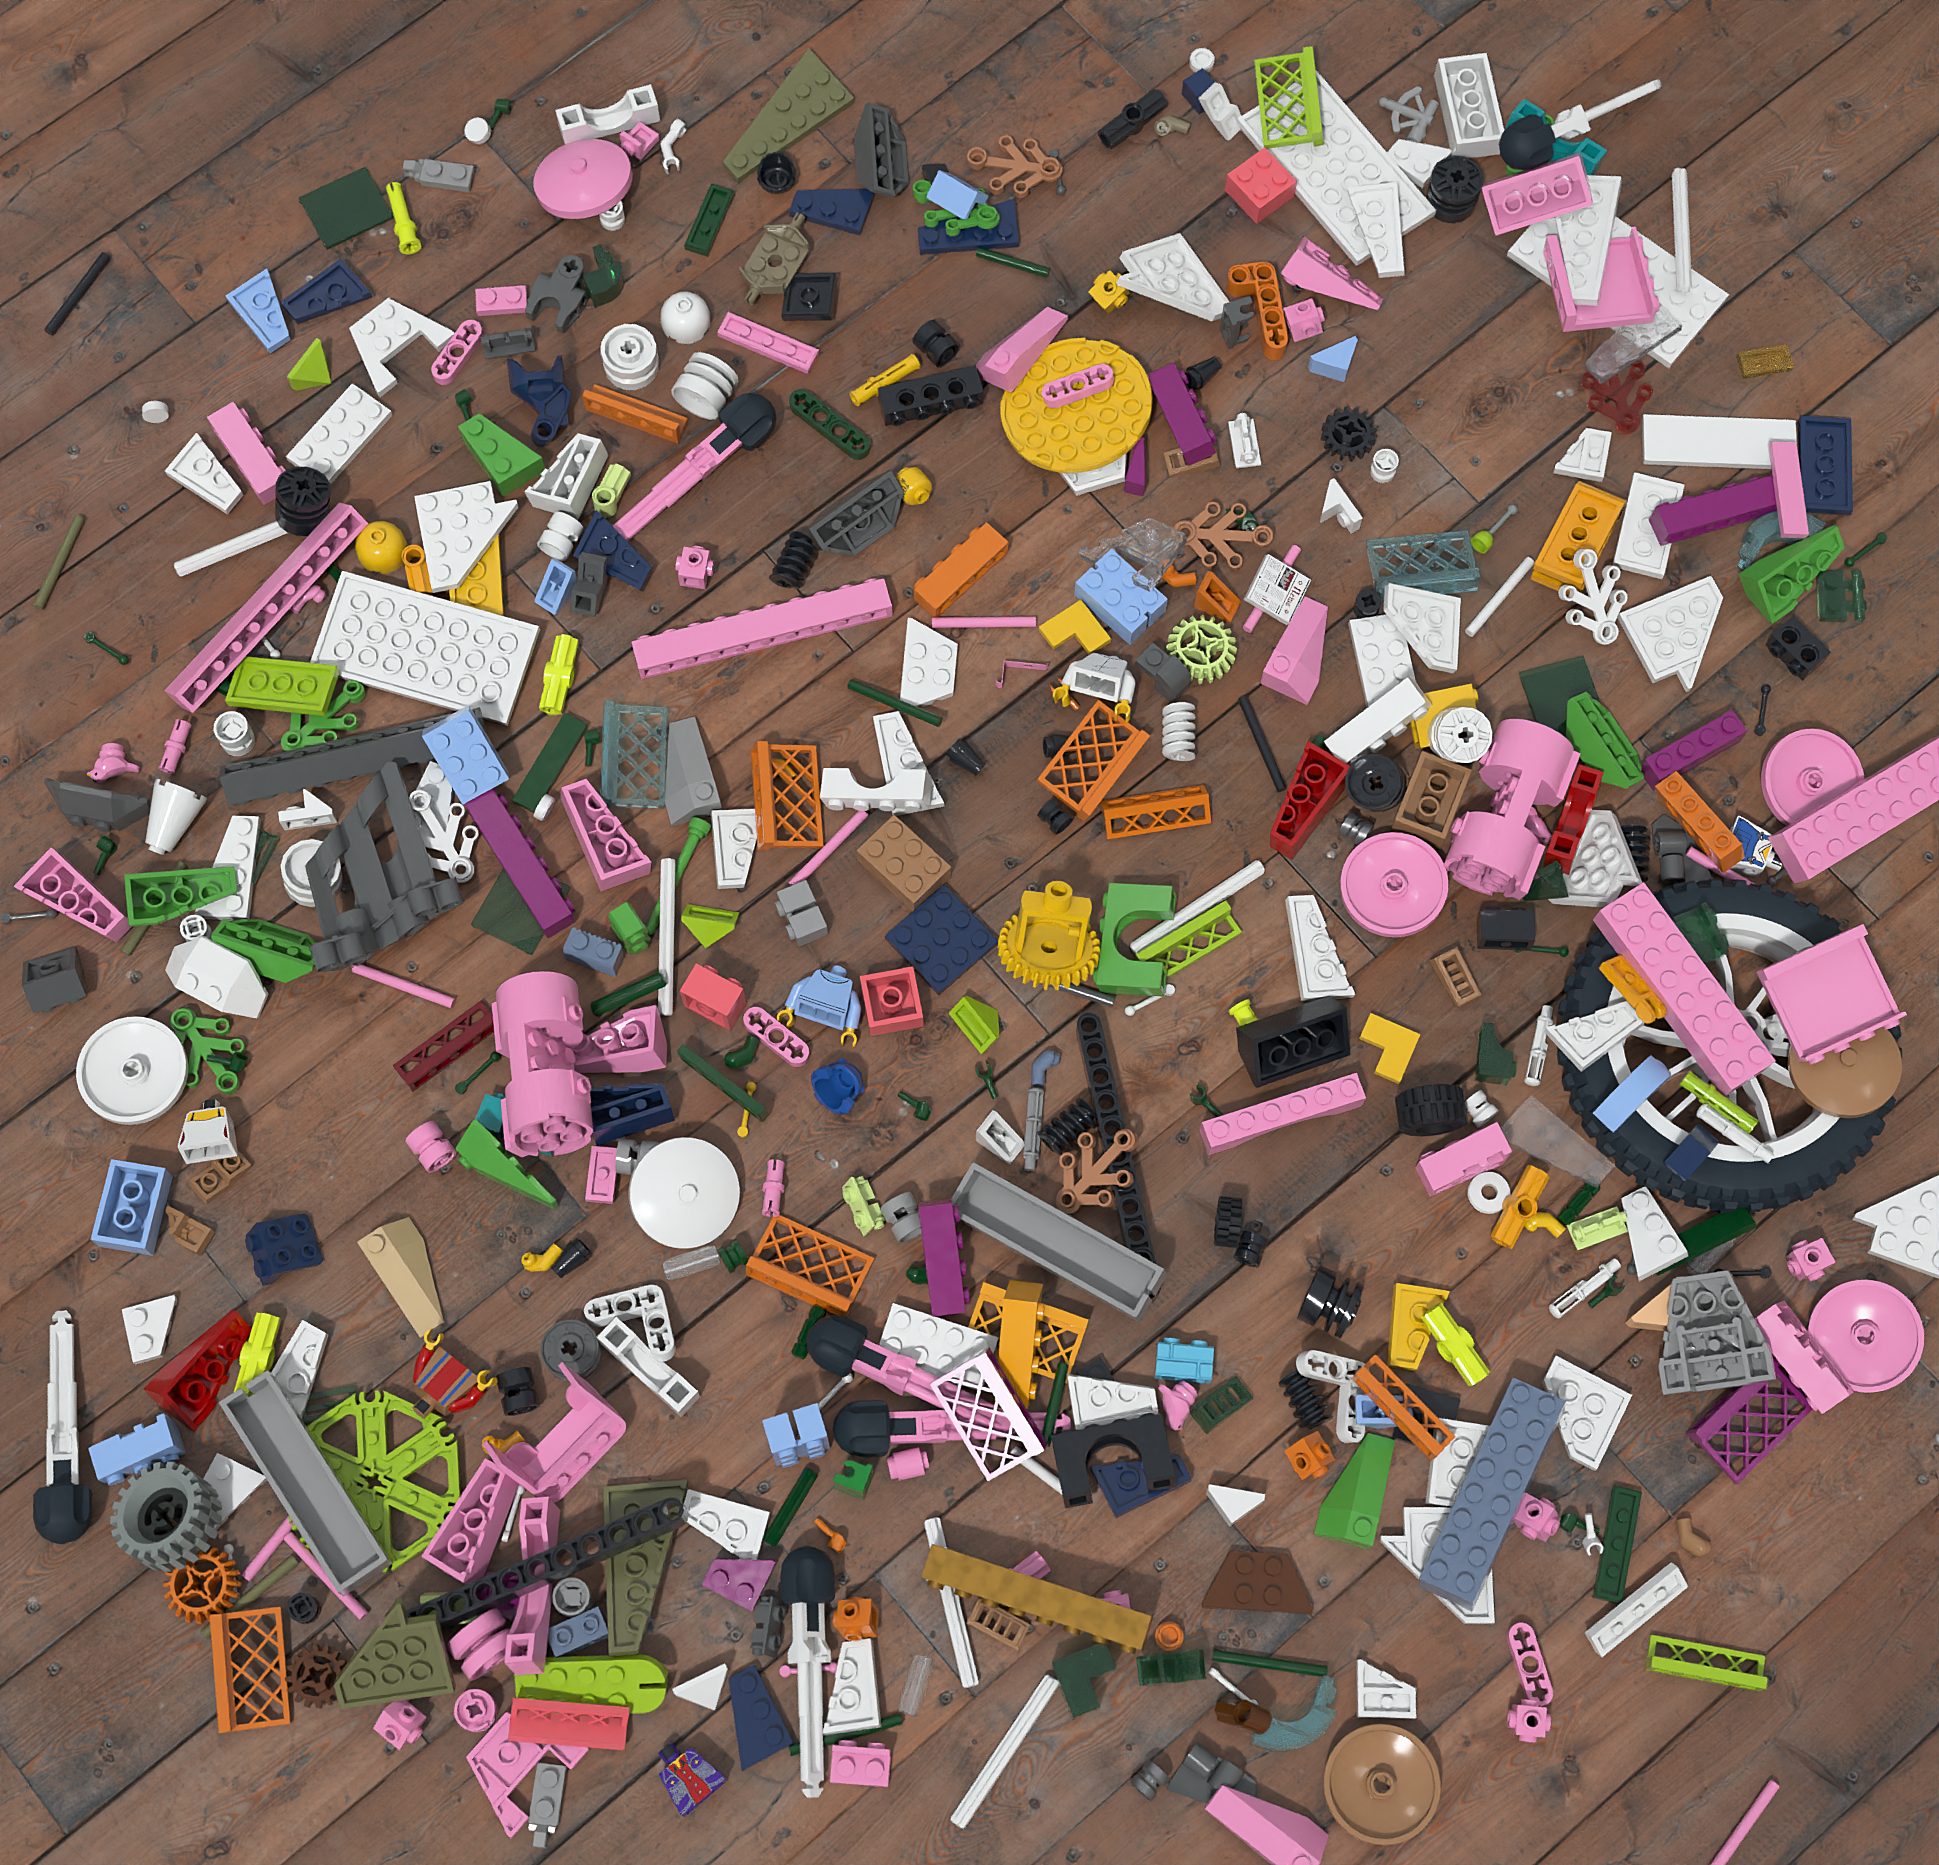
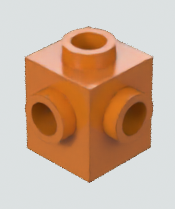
M1318 1431L1302 1438L1284 1451L1292 1463L1294 1471L1298 1473L1302 1480L1313 1476L1314 1479L1321 1477L1329 1471L1327 1466L1336 1460L1331 1453L1330 1447L1324 1442Z
M854 1596L849 1597L848 1600H838V1609L833 1614L834 1627L837 1628L844 1639L849 1641H860L862 1638L877 1637L879 1609L872 1599Z

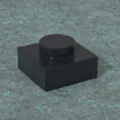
M1101 1358L1096 1359L1076 1372V1375L1115 1381Z

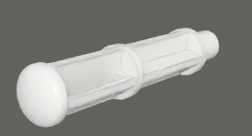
M1547 1005L1542 1007L1541 1016L1537 1018L1530 1058L1524 1082L1529 1086L1540 1085L1548 1047L1545 1043L1546 1034L1544 1031L1546 1027L1553 1025V1007ZM1532 1056H1533V1061H1532V1065H1531L1530 1075H1529V1077H1528L1529 1069H1530V1064H1531V1060H1532ZM1541 1059H1542L1541 1068H1540V1073H1539V1077H1538V1079H1537L1538 1072H1539V1067H1540V1062H1541Z
M1705 1103L1699 1107L1696 1114L1698 1118L1700 1117L1721 1132L1723 1136L1728 1137L1748 1151L1754 1158L1759 1157L1766 1163H1769L1773 1158L1774 1154L1765 1148L1764 1143L1759 1142L1735 1125L1733 1121L1728 1120L1708 1106L1709 1104Z
M1614 1258L1606 1265L1601 1264L1599 1266L1600 1272L1587 1282L1580 1281L1550 1304V1313L1556 1318H1561L1607 1280L1611 1279L1613 1273L1621 1267L1620 1263ZM1570 1292H1572L1571 1295H1569V1296H1568L1567 1298H1565L1562 1302H1560L1558 1305L1555 1306V1304H1556L1558 1301H1560V1300H1561L1562 1298H1564L1567 1294H1569ZM1576 1299H1578V1301H1577L1576 1303H1574V1304H1573L1572 1306H1570L1567 1310H1565L1563 1313H1561V1311H1562L1563 1309H1565V1308H1566L1567 1306H1569L1572 1302H1574Z

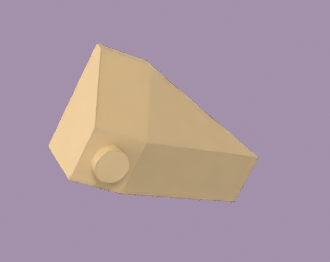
M409 1217L380 1226L357 1242L420 1338L424 1337L427 1330L432 1328L435 1330L445 1323L426 1252L425 1241Z

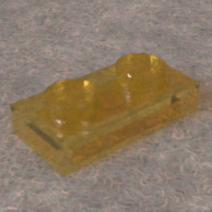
M1788 344L1738 352L1736 356L1743 379L1792 371L1794 367Z

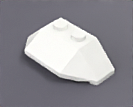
M205 936L175 946L165 969L177 989L221 1012L259 1018L268 997V992L265 987L263 988L261 980L249 959Z

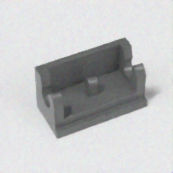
M1250 296L1223 305L1220 331L1228 350L1233 349L1235 345L1248 341L1250 338V334L1238 336L1239 330L1248 327L1247 321L1254 316V312H1249L1250 305L1252 304Z

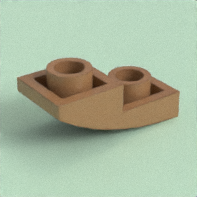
M239 1151L236 1157L212 1160L211 1166L189 1180L188 1186L207 1205L251 1168V1164Z

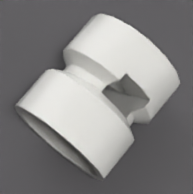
M554 512L547 524L549 530H544L537 545L547 555L564 561L573 549L572 542H576L582 533L583 526L570 515Z
M229 711L221 714L214 723L215 736L229 755L243 756L253 749L255 735L246 718L241 713Z

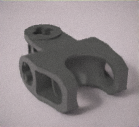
M567 255L563 257L552 276L545 273L539 274L531 288L530 297L525 309L528 319L534 321L544 309L549 307L557 308L560 312L556 318L555 325L557 331L564 334L580 317L587 304L589 294L581 289L586 281V273L583 262L578 256Z

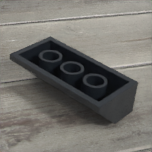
M1331 996L1236 1027L1238 1052L1256 1088L1350 1055L1347 1007Z

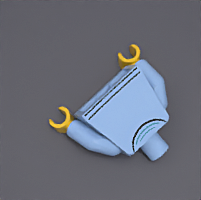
M833 966L830 973L816 970L812 977L808 976L795 983L785 1003L787 1007L777 1014V1021L781 1023L782 1018L785 1015H789L790 1019L786 1027H792L795 1023L792 1013L795 1010L794 1015L842 1031L845 1026L847 1030L841 1036V1044L843 1046V1040L846 1036H851L854 1039L852 1048L855 1047L857 1037L854 1031L858 1029L861 1004L858 994L852 990L853 982L845 978L847 971L841 966Z

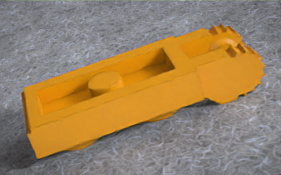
M1623 955L1616 956L1601 964L1599 970L1632 1007L1636 1008V1015L1639 1019H1642L1646 1024H1650L1655 1021V1018L1661 1019L1666 1016L1667 1009L1665 1004L1662 1003L1656 993Z

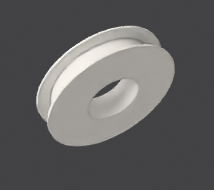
M1494 1172L1478 1174L1468 1187V1198L1471 1205L1476 1210L1486 1214H1493L1502 1210L1503 1200L1506 1196L1510 1195L1507 1181ZM1484 1186L1493 1187L1496 1190V1198L1492 1200L1485 1199L1481 1193Z

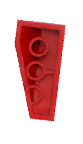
M232 1309L165 1365L144 1388L145 1392L160 1408L190 1430L195 1431L214 1409L218 1391L221 1385L226 1384L228 1379L226 1375L233 1360L238 1359L252 1328L236 1310Z

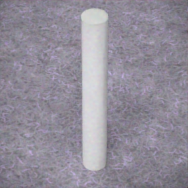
M1017 1446L1011 1451V1454L1015 1455L1024 1453ZM1031 1457L1021 1462L1023 1466L1062 1495L1060 1480L1057 1476Z

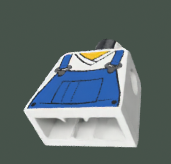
M1737 816L1730 831L1742 843L1745 858L1730 869L1737 874L1755 878L1760 876L1765 866L1779 871L1783 863L1777 853L1771 851L1773 846L1768 837L1772 834L1743 817Z

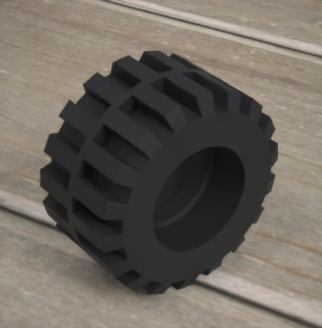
M1451 1084L1424 1085L1408 1089L1395 1097L1399 1131L1403 1134L1410 1136L1441 1135L1456 1131L1468 1123L1464 1091L1459 1086Z

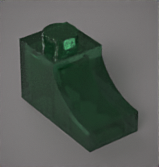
M1483 1022L1479 1029L1474 1081L1507 1086L1511 1077L1515 1078L1517 1062L1513 1061L1514 1052L1506 1051L1499 1044L1493 1023Z

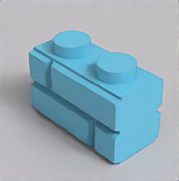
M1164 1338L1163 1342H1158L1156 1347L1154 1379L1210 1384L1212 1380L1214 1347L1208 1346L1206 1341L1194 1340L1191 1341V1345L1180 1344V1340L1176 1338Z

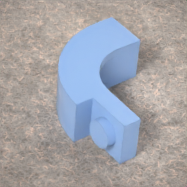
M1650 1055L1606 1098L1593 1114L1612 1132H1615L1671 1077V1073L1662 1062Z

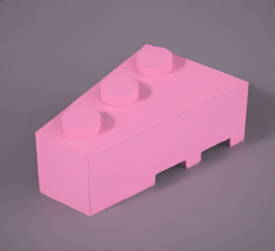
M1496 1122L1484 1129L1473 1132L1460 1141L1455 1140L1445 1145V1149L1437 1153L1430 1151L1420 1157L1421 1161L1418 1162L1415 1168L1431 1197L1470 1180L1480 1173L1488 1172L1503 1165L1512 1153V1150Z

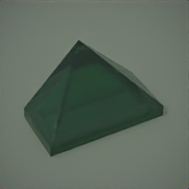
M1557 860L1535 873L1528 893L1522 898L1524 901L1569 897L1562 870Z

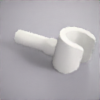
M1586 1513L1587 1536L1583 1539V1547L1590 1556L1591 1546L1596 1545L1598 1552L1601 1554L1603 1552V1545L1595 1535L1592 1513Z

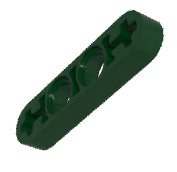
M799 389L792 392L789 404L791 411L851 458L862 460L868 456L870 443L864 434L808 391ZM805 399L806 406L803 404L796 405V400L802 401ZM822 412L827 415V418L823 422H816L813 419L814 414ZM836 427H842L846 430V434L842 437H836L832 434V431ZM854 444L858 446L863 444V450L860 448L854 450Z

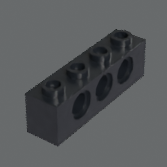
M976 366L878 388V401L885 426H899L906 421L915 419L925 420L937 414L947 415L963 408L973 409L983 404L984 392ZM952 391H960L961 393H960V394H957V395H954V394H952V393H950V392H952ZM929 396L936 397L935 400H928L926 398ZM903 402L912 403L909 406L902 405Z

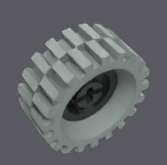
M167 1461L166 1466L158 1462L153 1464V1471L145 1467L139 1470L142 1475L140 1478L132 1476L128 1480L131 1484L128 1490L121 1488L118 1495L123 1498L121 1502H114L112 1507L117 1512V1516H111L110 1524L116 1527L111 1532L113 1538L118 1540L116 1544L131 1557L153 1570L159 1571L161 1569L165 1572H172L173 1566L181 1570L186 1567V1560L194 1563L200 1559L197 1555L200 1549L206 1552L210 1548V1545L206 1542L209 1537L215 1539L218 1531L213 1527L214 1524H221L222 1516L217 1514L216 1511L222 1510L221 1502L215 1499L219 1495L211 1487L212 1485L182 1464L177 1465L175 1462ZM164 1511L167 1512L172 1520L178 1523L176 1527L173 1526L169 1519L162 1515Z

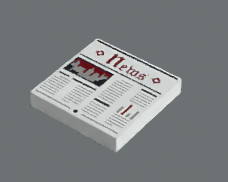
M1267 554L1264 556L1243 600L1288 625L1311 579Z

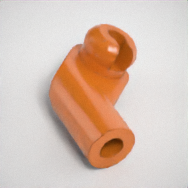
M1164 562L1161 564L1159 574L1172 587L1196 585L1195 572L1180 574L1174 569L1173 563Z

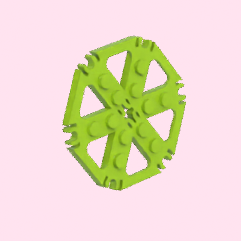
M378 1390L375 1391V1399L372 1402H367L366 1393L360 1392L359 1401L361 1404L358 1405L357 1394L355 1393L312 1422L307 1428L393 1562L391 1571L394 1572L426 1550L439 1530V1526L445 1521L446 1515L452 1510L453 1506H450V1503L456 1504L460 1498L459 1445L456 1440L453 1444L447 1446L456 1438L453 1433L447 1437L441 1436V1431L448 1426L445 1421L440 1422L434 1427L438 1421L443 1420L442 1417L430 1412L424 1419L412 1409L414 1404L386 1391H383V1403L381 1402L382 1395ZM391 1411H400L422 1422L423 1430L388 1454L387 1415ZM347 1415H354L356 1417L358 1458L323 1442L322 1434L326 1429ZM441 1456L447 1460L449 1489L442 1496H438L404 1480L436 1457ZM377 1474L379 1475L378 1480L381 1484L387 1486V1489L381 1486H374L371 1490L369 1489L370 1484L361 1476L374 1478ZM379 1492L385 1495L384 1498L377 1495V1493ZM390 1506L424 1521L428 1526L426 1535L403 1551H397L392 1546ZM289 1516V1523L291 1524L293 1520ZM293 1524L291 1528L297 1531L298 1528ZM303 1537L299 1539L302 1543H306ZM390 1566L385 1568L383 1570V1573H388L390 1570Z

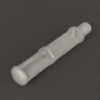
M1040 1088L1028 1090L1023 1158L1025 1159L1024 1170L1035 1171L1036 1160L1039 1158L1040 1137L1037 1131L1041 1132L1044 1091Z

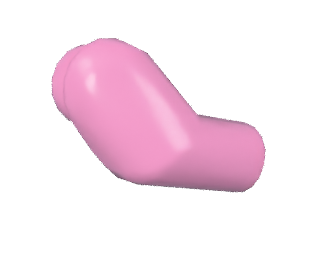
M318 585L310 586L293 604L290 610L298 614L308 600L313 599L316 603L321 602L326 596L325 591L321 590V587Z

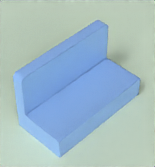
M940 170L927 194L929 200L964 220L968 218L975 202L985 205L989 197L951 173Z

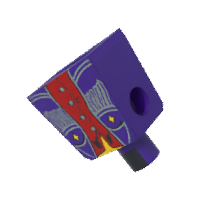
M671 1742L658 1753L668 1766L659 1776L679 1813L684 1818L727 1782V1779L692 1748L681 1754Z

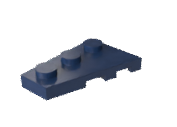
M755 1665L728 1678L742 1772L793 1744Z

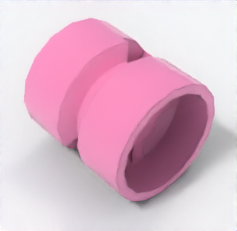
M435 1121L422 1124L411 1132L405 1141L415 1155H420L418 1160L428 1173L435 1172L447 1165L457 1153L448 1139H442L444 1134Z

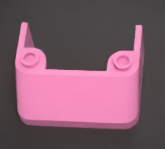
M563 1362L558 1366L571 1383L565 1397L573 1409L535 1448L526 1442H519L511 1446L505 1454L487 1440L482 1444L501 1471L536 1497H550L554 1503L561 1500L623 1436L626 1430V1423L620 1414L585 1379Z

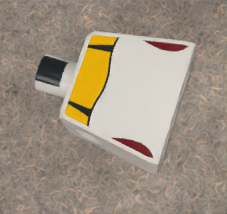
M206 1100L203 1103V1110L190 1111L186 1115L178 1143V1149L186 1164L238 1156L233 1121L227 1109L220 1107V1103L217 1100Z

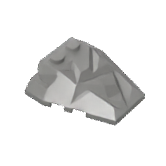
M1729 1270L1672 1280L1667 1311L1669 1315L1667 1332L1664 1331L1663 1341H1665L1663 1357L1659 1361L1663 1395L1701 1392L1776 1380L1772 1351Z

